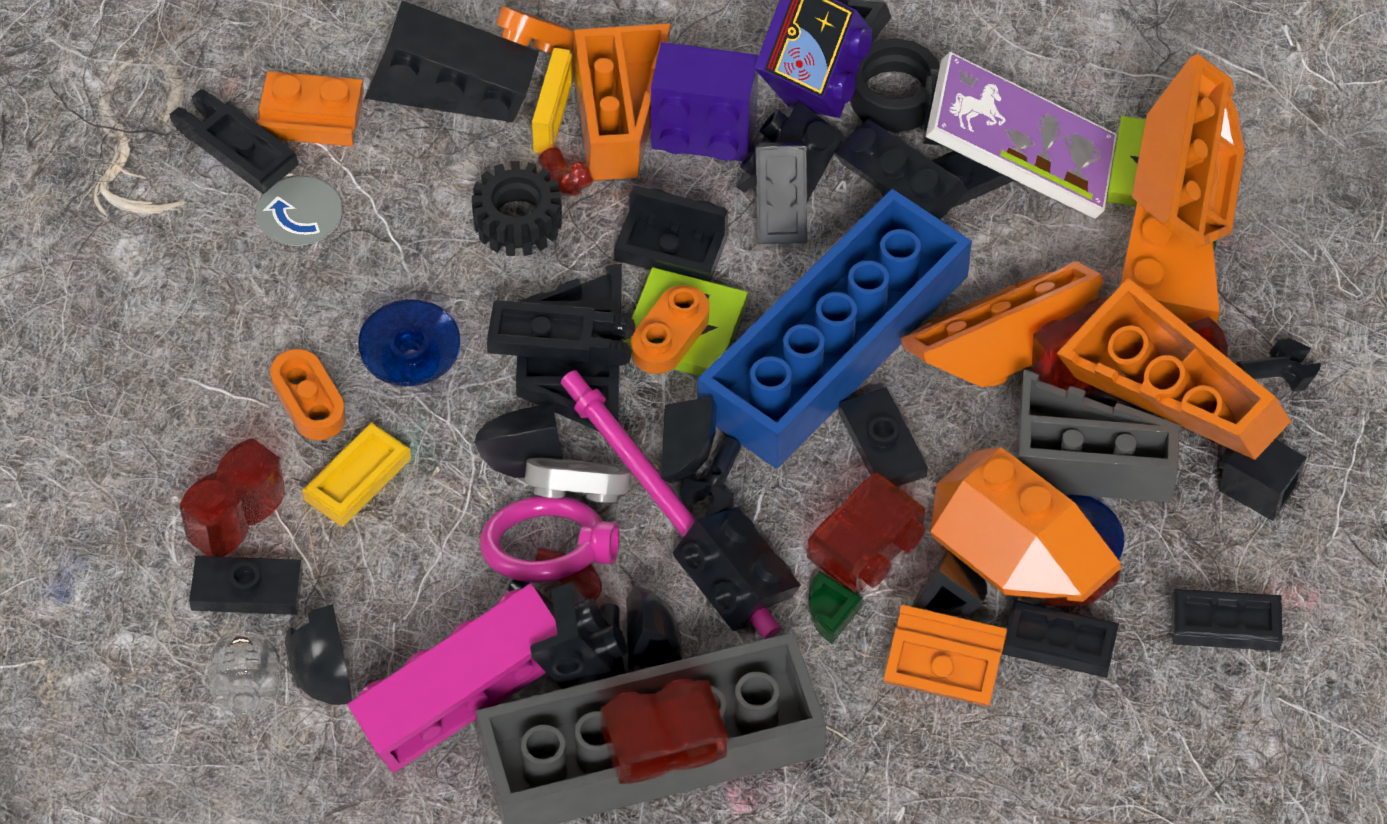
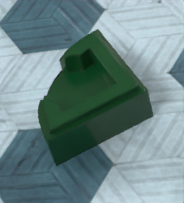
M818 571L811 584L809 596L810 617L819 634L829 643L833 644L862 608L863 597Z

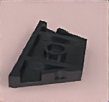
M622 264L607 266L606 275L583 284L576 278L559 285L552 292H541L519 302L595 308V311L610 312L618 315L621 313ZM595 333L593 334V338H602ZM517 356V397L538 406L553 403L554 413L598 431L588 417L581 418L574 409L576 402L561 384V380L566 374L577 370L592 390L598 389L606 398L604 405L619 423L620 366H602L591 359L590 362Z

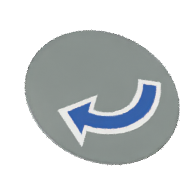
M305 176L290 177L279 181L266 193L262 194L256 207V219L260 229L272 240L291 246L308 245L324 239L334 231L342 216V202L336 190L322 180Z

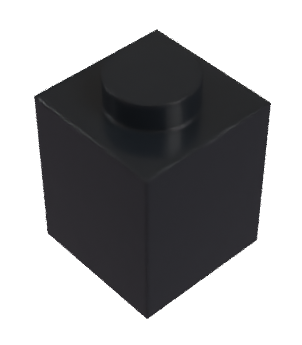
M1275 439L1256 460L1227 447L1218 465L1219 468L1224 470L1219 491L1274 521L1300 485L1307 457Z

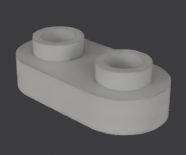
M531 458L526 463L525 483L534 486V494L543 497L562 498L565 497L566 491L586 493V498L591 501L613 503L617 501L618 495L629 492L631 471L628 468L607 463L554 458Z

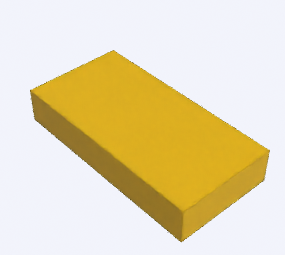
M553 48L532 120L534 153L550 155L554 151L573 85V61L570 50Z
M371 422L302 490L303 499L335 523L344 527L411 460V450Z

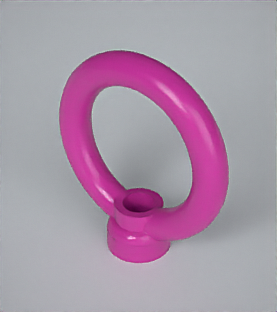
M534 496L515 501L493 514L481 531L479 546L485 562L499 574L518 581L547 582L576 574L589 566L593 561L598 564L614 565L619 552L620 532L617 522L602 521L600 515L584 502L570 497L549 498ZM557 516L575 521L581 526L578 547L570 553L555 559L544 561L518 559L507 554L502 549L500 543L503 534L509 528L530 518Z

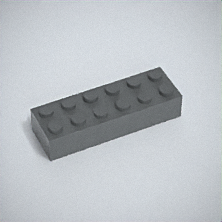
M794 632L476 710L479 745L502 824H559L824 757L826 722Z

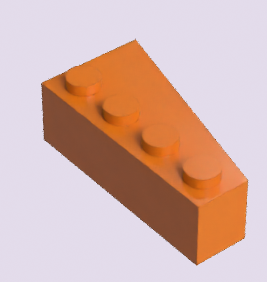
M1127 278L1057 352V355L1076 379L1166 420L1179 424L1190 431L1254 460L1291 422L1276 396L1130 278Z

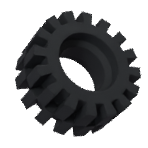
M511 161V170L505 171L503 164L494 166L495 176L488 171L481 175L482 184L476 182L473 187L472 211L475 232H479V240L484 245L490 241V249L497 253L502 246H505L506 256H515V249L522 248L523 255L527 256L532 255V245H536L542 251L547 248V238L554 242L558 236V229L562 227V203L559 184L556 179H550L549 171L543 168L537 174L536 164L528 162L526 170L520 169V161ZM513 201H525L536 206L533 212L518 217L508 216L498 211L501 206Z

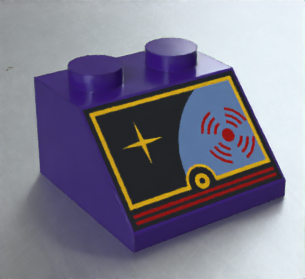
M779 0L754 69L788 107L799 100L814 113L840 118L845 103H848L853 97L856 84L855 76L861 60L870 51L872 29L857 10L837 0Z

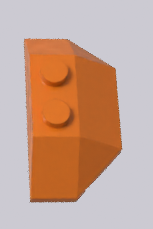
M1199 54L1189 58L1147 113L1132 198L1157 221L1195 248L1209 244L1232 233L1245 155L1239 114L1231 98V95L1235 94L1233 79Z
M1078 261L1068 263L1057 271L1044 272L1017 282L926 322L913 330L912 333L900 338L902 347L924 362L982 388L1000 385L1006 382L1010 375L1027 367L1047 364L1053 359L1054 355L1081 328L1103 285L1102 276Z
M1002 447L972 452L937 483L930 530L932 538L1004 595L1035 598L1067 597L1068 601L1084 602L1121 569L1120 561L1076 503Z

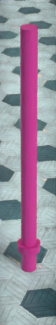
M577 370L566 374L562 378L561 384L576 402L574 407L581 418H589L666 517L684 537L696 519L665 480L661 479L658 471L604 405L606 398L598 389L592 390ZM767 608L757 610L749 620L763 639L776 636L782 628Z

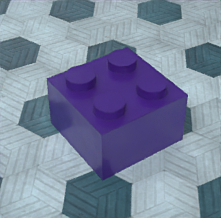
M661 42L651 84L652 149L663 150L672 154L685 153L714 157L724 161H743L751 149L757 119L758 72L754 69L759 55Z

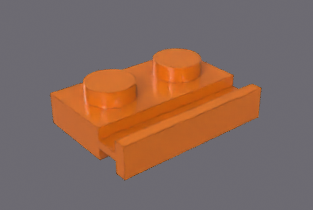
M267 71L259 106V118L256 120V123L278 140L353 146L354 132L357 129L364 95L363 79Z
M901 604L898 623L895 628L883 679L884 683L990 708L1007 629Z

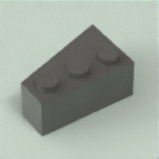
M1024 369L1018 413L1016 458L1063 494L1172 502L1179 469V424L1120 403H1116L1115 408L1086 398V391L1070 386L1067 391L1039 381V374Z

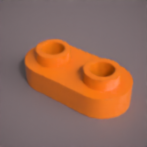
M502 5L495 23L504 28L501 37L525 46H529L530 40L533 38V47L552 54L553 48H563L571 51L574 44V30Z
M688 285L675 286L663 293L631 337V356L639 369L651 374H662L671 371L680 363L708 325L709 301L706 295L698 288ZM687 305V306H690V307H688V308H680V307H678V306ZM652 339H661L663 342L659 344H654L649 341Z
M303 349L288 350L277 356L270 368L272 387L298 432L311 440H326L337 435L344 427L346 421L344 402L319 359L313 353ZM296 379H303V380H305V381L300 382L299 384H292V383H291L293 380H296ZM318 416H325V417H327L326 419H323V420H313L314 418H316V417H318Z

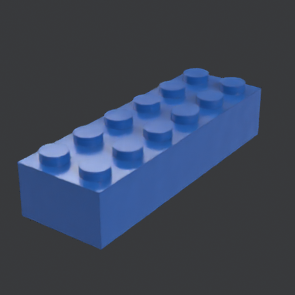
M891 189L697 379V399L712 396L717 406L716 427L728 436L738 440L741 445L775 469H778L839 407V402L845 401L902 344L900 338L917 329L968 277L972 241L894 189Z

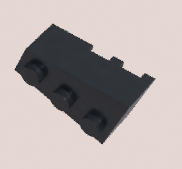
M402 0L379 52L364 99L514 122L527 95L539 51Z

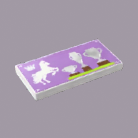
M949 52L941 60L926 133L927 138L1094 219L1104 212L1117 137L1116 133L952 52Z

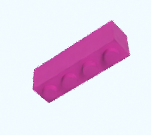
M531 583L521 590L510 591L498 600L495 607L477 619L467 620L459 624L447 639L430 650H422L411 656L406 661L404 667L384 680L374 681L364 687L359 696L347 705L378 756L395 773L476 719V710L500 704L545 674L546 672L531 657L530 646L558 635L556 621Z

